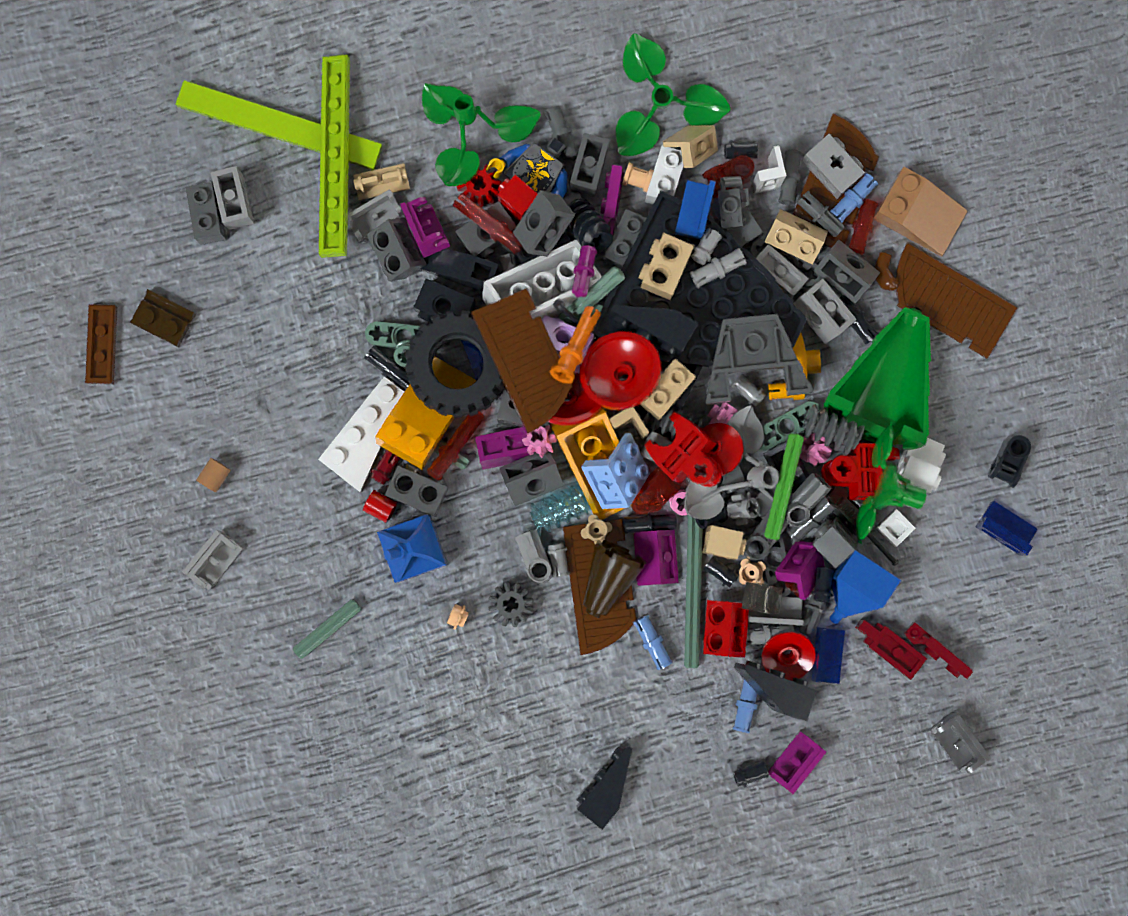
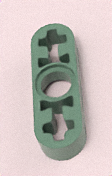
M372 322L365 330V337L373 346L396 349L398 344L396 336L398 332L408 330L412 337L416 335L415 331H419V326ZM376 328H380L382 333L390 334L389 328H394L391 334L392 343H388V337H380L379 341H375L371 332H376Z
M812 401L806 402L763 425L764 435L773 431L769 428V426L773 425L776 435L781 439L777 441L776 436L770 438L767 441L768 446L762 444L758 451H768L788 440L790 434L803 432L805 429L803 427L800 428L799 422L793 416V413L796 412L797 417H800L806 413V407L810 409L813 404H816L819 411L821 409L820 405ZM789 419L793 422L794 430L792 433L784 434L780 431L779 424L781 420Z

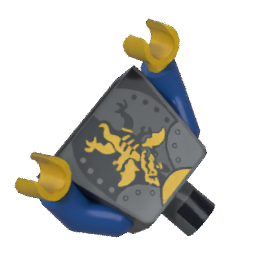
M554 137L545 149H542L535 143L531 145L524 144L509 150L498 159H492L486 170H489V168L495 167L498 170L493 176L496 179L500 177L503 170H505L504 174L511 179L516 175L537 194L542 190L558 194L563 198L567 192L568 174L565 171L566 166L557 160L566 146Z

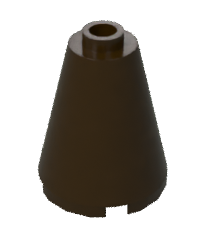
M597 540L583 605L587 608L586 612L598 618L601 615H608L644 569L646 561L639 555H636L634 559L629 554L630 550L606 540H603L602 543L600 540Z

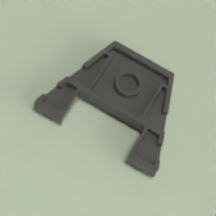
M777 314L722 320L705 400L706 405L731 401L728 377L730 373L783 368L787 396L813 392L812 386L803 372L804 369L791 347L792 344Z

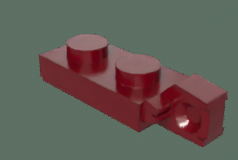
M861 619L855 626L857 630L866 636L863 642L867 647L909 680H912L927 660L925 656L888 627L882 626L878 622L873 627L866 620Z
M912 622L904 632V635L913 644H925L927 647L924 651L937 661L941 657L948 664L945 669L956 678L962 675L968 679L973 673L970 667L917 623Z

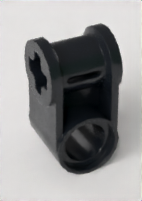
M1022 435L1004 439L989 469L988 478L993 479L995 477L1009 483V487L1014 488L1021 478L1024 465L1031 452L1032 447L1029 439ZM1014 440L1021 444V452L1018 455L1014 454L1011 450V444Z

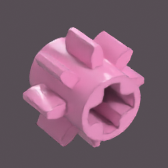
M726 402L722 403L720 407L715 404L707 415L712 418L708 424H727L738 410Z
M547 425L545 428L541 426L527 434V438L522 439L523 444L528 446L527 451L529 455L536 452L543 458L547 452H554L552 443L557 442V438L554 434H551L552 429L550 425Z
M815 433L811 434L808 438L803 437L801 459L813 466H816L817 463H824L829 459L832 449L829 446H824V437L818 442H814Z

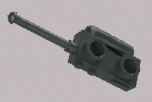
M835 487L828 494L838 506L833 512L856 535V517L864 500H849V487ZM869 532L867 535L869 540L892 562L893 566L898 565V559H895Z

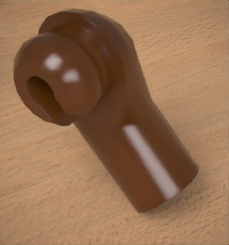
M879 252L875 269L880 274L875 280L883 290L894 291L898 287L899 282L888 269L892 255Z

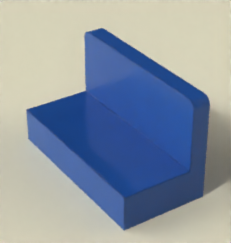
M687 180L675 230L676 235L697 240L702 239L716 181L710 180L709 185Z

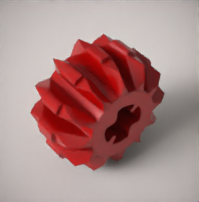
M488 164L484 166L483 170H480L479 167L477 174L470 181L457 186V190L463 192L460 195L461 200L469 199L468 205L470 207H473L476 201H478L479 208L483 209V201L486 200L488 204L493 205L494 201L491 196L498 197L499 191L496 188H499L501 181L495 180L496 178L493 177L497 171L490 172V168L486 170ZM478 181H482L485 188L482 189L480 187V190H475L474 183L479 184Z

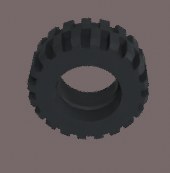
M454 310L446 311V315L439 317L437 314L431 317L429 323H423L418 327V333L411 337L409 341L410 347L406 350L405 367L414 393L425 406L431 410L434 409L444 416L453 415L454 418H462V415L470 414V416H473L482 409H488L492 406L491 403L494 400L499 399L505 385L469 311H462L461 313H454ZM454 340H463L475 345L481 352L484 361L480 378L473 385L464 389H451L444 386L437 380L433 372L432 364L436 351L442 345Z

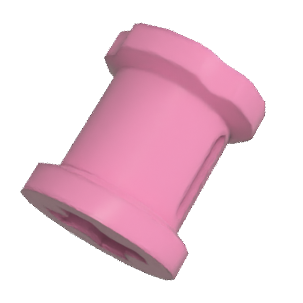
M683 489L675 490L670 494V508L679 515H688L684 506L678 508L679 504L676 502L678 498L683 499L685 497L686 490Z

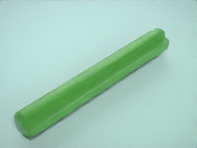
M790 434L788 436L779 480L776 485L765 530V537L778 540L780 538L804 440L803 436L798 434Z

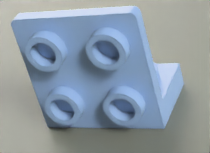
M631 433L624 434L608 459L586 460L581 467L602 509L629 508L650 475L648 466L645 464Z

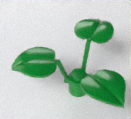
M636 33L631 35L625 46L623 68L626 76L635 83L643 82L648 78L654 87L651 95L653 106L646 118L639 111H630L623 114L618 120L615 134L618 153L622 156L640 155L650 150L657 143L660 129L656 123L650 120L657 108H667L671 102L686 106L683 115L686 122L691 126L714 125L731 110L725 97L709 85L695 84L690 86L686 91V101L673 96L669 86L659 85L652 76H656L663 71L666 63L665 53L657 43Z
M427 83L423 87L422 106L428 120L442 125L448 123L452 116H454L460 126L461 150L448 148L438 155L435 163L439 178L447 186H459L467 183L479 170V156L474 151H466L465 125L472 124L477 115L493 129H498L500 138L507 142H520L528 138L541 117V112L531 107L507 106L495 113L494 119L496 123H494L481 111L480 106H474L471 96L463 94L459 89Z
M891 422L878 437L872 452V465L874 467H879L880 465L884 469L874 497L868 496L864 500L856 517V537L858 543L861 544L874 525L876 509H880L885 505L899 507L906 505L919 510L924 505L927 496L925 488L912 485L911 480L897 473L895 465H887L886 463L893 443L894 423Z

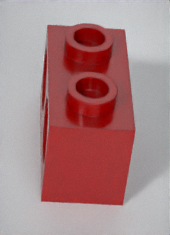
M516 175L511 180L506 178L499 186V193L497 194L498 201L505 211L518 223L537 196V193Z
M707 600L703 654L745 658L749 616L748 603Z

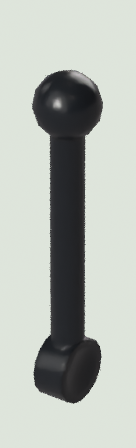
M556 299L553 307L558 311H562L578 325L579 320L565 307V302L561 299Z

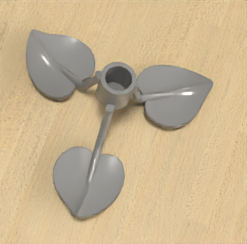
M746 406L738 410L727 424L736 429L741 435L744 444L743 458L754 464L755 467L749 471L747 475L748 481L718 488L717 485L714 487H704L690 481L686 489L684 508L686 513L692 518L710 519L715 517L724 507V500L720 492L746 486H752L761 491L755 499L759 502V516L762 519L771 509L779 475L774 467L763 466L762 461H757L747 454L755 453L761 448L764 441V432L760 421L753 411V407Z

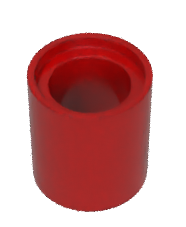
M373 490L363 507V511L387 523L394 513L398 502Z

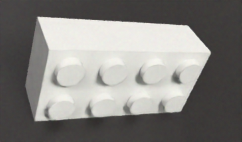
M576 239L552 250L547 257L539 256L485 281L482 299L486 305H489L527 288L537 308L530 312L533 319L538 316L543 319L544 315L551 318L558 317L562 311H558L553 307L556 299L564 301L566 308L577 299L572 293L575 278L573 270L578 264L581 245ZM593 266L595 273L590 279L589 288L602 277L595 266Z

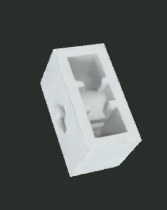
M661 146L647 191L646 203L654 204L660 190L672 196L675 195L684 166L681 150Z

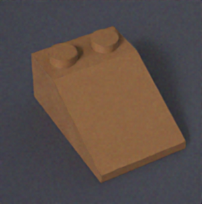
M903 167L894 179L873 219L942 257L967 210L928 179Z

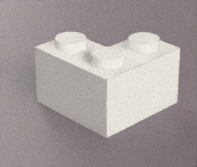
M927 438L925 446L919 449L904 450L896 468L897 473L911 480L912 485L925 488L927 494H930L932 490L936 491L941 481V476L938 474L946 455L943 453L945 445Z

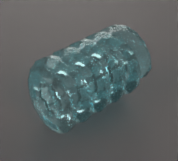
M570 486L569 496L564 490H561L559 500L553 494L550 495V504L543 498L540 499L541 508H538L534 503L530 504V515L539 536L542 535L541 527L551 532V523L560 528L562 518L568 524L571 523V514L578 520L581 519L580 510L589 515L579 491L574 486Z

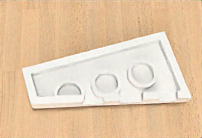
M385 377L382 378L318 459L359 492H362L364 483L373 468L381 446L376 444L375 436L404 393L403 390Z

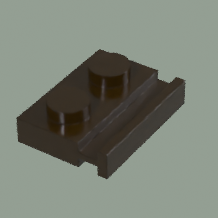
M147 289L146 295L141 300L130 323L179 348L196 313Z

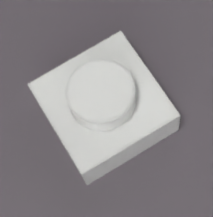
M897 509L876 527L894 547H897L916 529Z

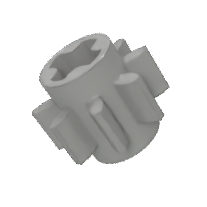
M749 492L732 495L733 501L727 505L728 517L736 521V526L754 524V518L760 513L759 502L755 498H751Z

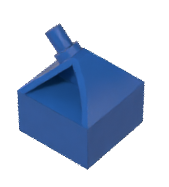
M429 514L377 532L384 551V558L388 562L395 583H400L448 565L434 523Z
M855 550L834 569L831 588L836 606L830 616L831 622L838 624L842 618L884 608L901 580Z

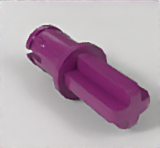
M588 245L581 247L578 264L573 270L575 278L572 293L577 298L587 296L590 279L595 273L593 266L597 250Z

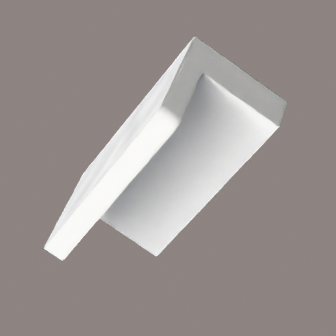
M779 145L773 147L768 157L770 169L757 172L752 182L754 194L781 187L786 177V172Z

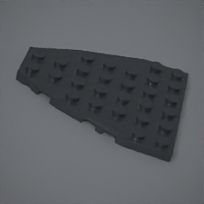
M660 190L621 269L625 278L610 291L600 311L601 316L597 320L591 334L600 339L605 335L615 332H637L629 326L623 328L612 321L614 317L610 315V311L613 306L673 309L699 324L680 356L676 353L674 356L665 353L659 348L660 344L651 339L650 343L655 347L660 361L673 362L676 359L680 364L712 368L722 320L777 314L793 349L807 318L793 305L792 299L787 293L782 291L770 271L746 248L743 249L728 231L725 232L709 213L704 234L707 228H710L711 231L713 229L722 236L710 255L711 259L715 257L719 259L739 248L744 255L743 259L746 260V264L726 273L722 279L718 277L697 288L690 272L705 265L694 261L691 258V252L671 300L641 288L643 280L639 279V275L644 264L650 265L654 255L649 253L655 239L661 240L665 233L694 247H697L701 241L675 234L682 200ZM666 248L663 250V255L667 259L677 257L674 249ZM657 272L652 275L653 281L657 284H663L667 281L663 273Z

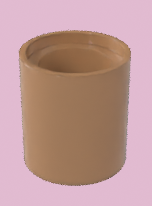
M210 457L196 481L217 493L231 470Z

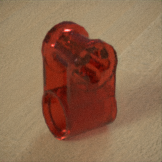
M741 155L710 168L702 174V177L707 179L708 183L710 180L716 181L712 195L713 199L719 198L718 191H721L720 180L722 177L740 176L743 185L751 180L755 166L751 158ZM745 165L749 169V173L739 175L736 173L735 167ZM737 187L726 188V190H730L733 188L735 189Z
M659 467L656 468L648 476L631 504L633 511L641 515L649 512H658L679 491L681 484L672 481Z

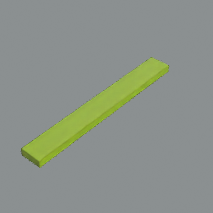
M348 55L322 57L318 254L321 258L347 256L350 58Z
M185 80L183 81L175 103L177 107L320 153L321 124ZM349 134L348 162L375 170L383 145Z

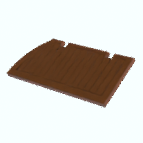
M832 114L823 139L828 134L833 138L837 137L844 144L848 155L851 158L853 156L861 162L864 172L866 169L874 171L880 156L876 155L869 141L850 122ZM836 162L834 164L831 163L830 166L834 169L839 167L840 164ZM810 170L799 199L803 198L810 205V202L803 197L809 191L824 207L827 205L830 211L845 197V194L836 199ZM857 181V182L850 188V190H851L859 181ZM796 205L793 215L824 229L817 221L813 222V218L800 205ZM856 207L843 220L842 224L848 223L853 225L860 207ZM843 229L836 237L827 233L823 245L832 248L838 240L846 244L850 231Z
M906 243L896 271V278L899 282L896 288L897 306L901 309L904 307L917 308L921 311L922 315L929 317L930 326L959 343H963L966 337L972 341L968 348L988 359L1018 307Z
M526 288L475 310L471 314L527 434L545 424L558 411L573 385L572 383L559 382L551 376V368L557 365L560 357L541 317L538 316L533 319L530 314L531 311L537 308Z
M623 519L603 521L610 522L612 525V531L607 533L604 538L606 541L616 544L619 541H626ZM587 524L563 527L580 655L590 654L610 646L620 639L632 627L633 622L637 620L635 608L627 609L626 601L634 600L632 584L608 615H601L598 618L586 612L587 608L583 605L595 548L594 541L589 538L584 539L581 536V530L586 528ZM595 528L594 532L598 533L599 529Z

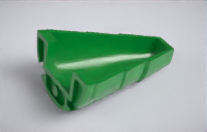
M904 307L873 339L872 345L853 363L851 369L829 391L824 403V408L827 409L828 415L832 412L836 413L837 420L840 417H845L847 424L855 421L857 428L864 425L861 440L869 443H876L880 434L891 422L894 423L892 447L898 444L903 445L902 448L904 450H913L925 446L929 436L928 397L930 396L929 363L931 362L929 317L922 315L917 309Z

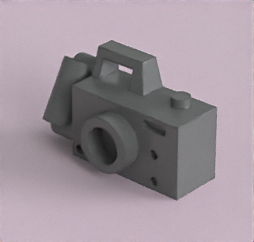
M740 176L722 177L720 180L721 191H718L722 229L744 227L743 221H746V217L743 216L742 208L750 205L748 188L743 189ZM737 187V189L726 190V188ZM741 192H746L747 202H741Z

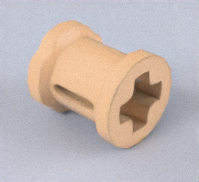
M629 162L622 185L630 184L647 192L654 170H643L634 167L633 163Z

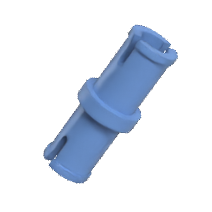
M868 173L851 190L848 189L844 193L845 197L830 210L841 223L856 207H860L863 204L862 200L878 186V182L876 180L872 181L874 178Z
M648 614L635 620L633 624L636 626L644 642L642 646L645 650L648 649L657 670L672 664L673 662L662 644L663 638L657 634Z
M745 680L740 700L736 701L738 710L733 730L750 734L753 712L757 710L758 706L755 704L757 693Z

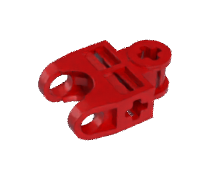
M674 411L669 417L674 422L673 426L676 430L674 441L668 446H660L652 439H649L645 443L646 450L655 464L672 481L682 483L688 476L692 482L704 487L716 486L721 481L722 468L708 453L717 443L701 427ZM704 468H706L705 471L708 473L705 477V473L703 472Z
M858 443L855 449L851 450L847 456L841 455L826 462L821 470L822 478L830 486L849 487V500H865L868 496L874 497L883 472V468L880 465L879 467L872 465V452L875 443ZM892 447L886 461L900 459V450Z

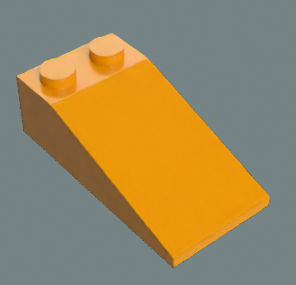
M434 356L433 372L437 380L444 386L451 389H464L476 382L472 377ZM409 385L376 434V444L423 470L453 421L454 416H444L434 409H429L419 400L411 385Z
M602 408L590 420L577 425L565 426L550 423L551 429L593 515H597L599 520H603L625 509H602L581 468L586 460L608 459L619 443L604 409ZM641 489L631 505L645 499Z

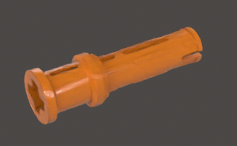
M585 307L568 345L561 348L559 352L560 359L557 365H554L550 371L551 376L557 381L566 384L573 382L575 377L573 373L577 365H580L583 361L582 351L597 320L601 316L598 309L590 317L594 307Z

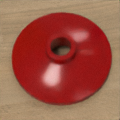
M713 423L702 428L718 443V449L715 452L710 451L708 454L721 466L722 476L733 471L741 462L744 453L741 435L736 429L725 423Z
M792 631L781 632L766 642L762 649L761 660L766 672L769 673L770 669L785 673L784 679L792 681L793 677L801 678L811 670L815 662V649L811 641L803 634ZM785 650H792L789 654H783Z

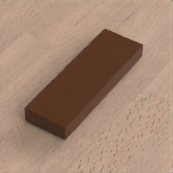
M89 304L86 384L114 385L117 328L116 305Z

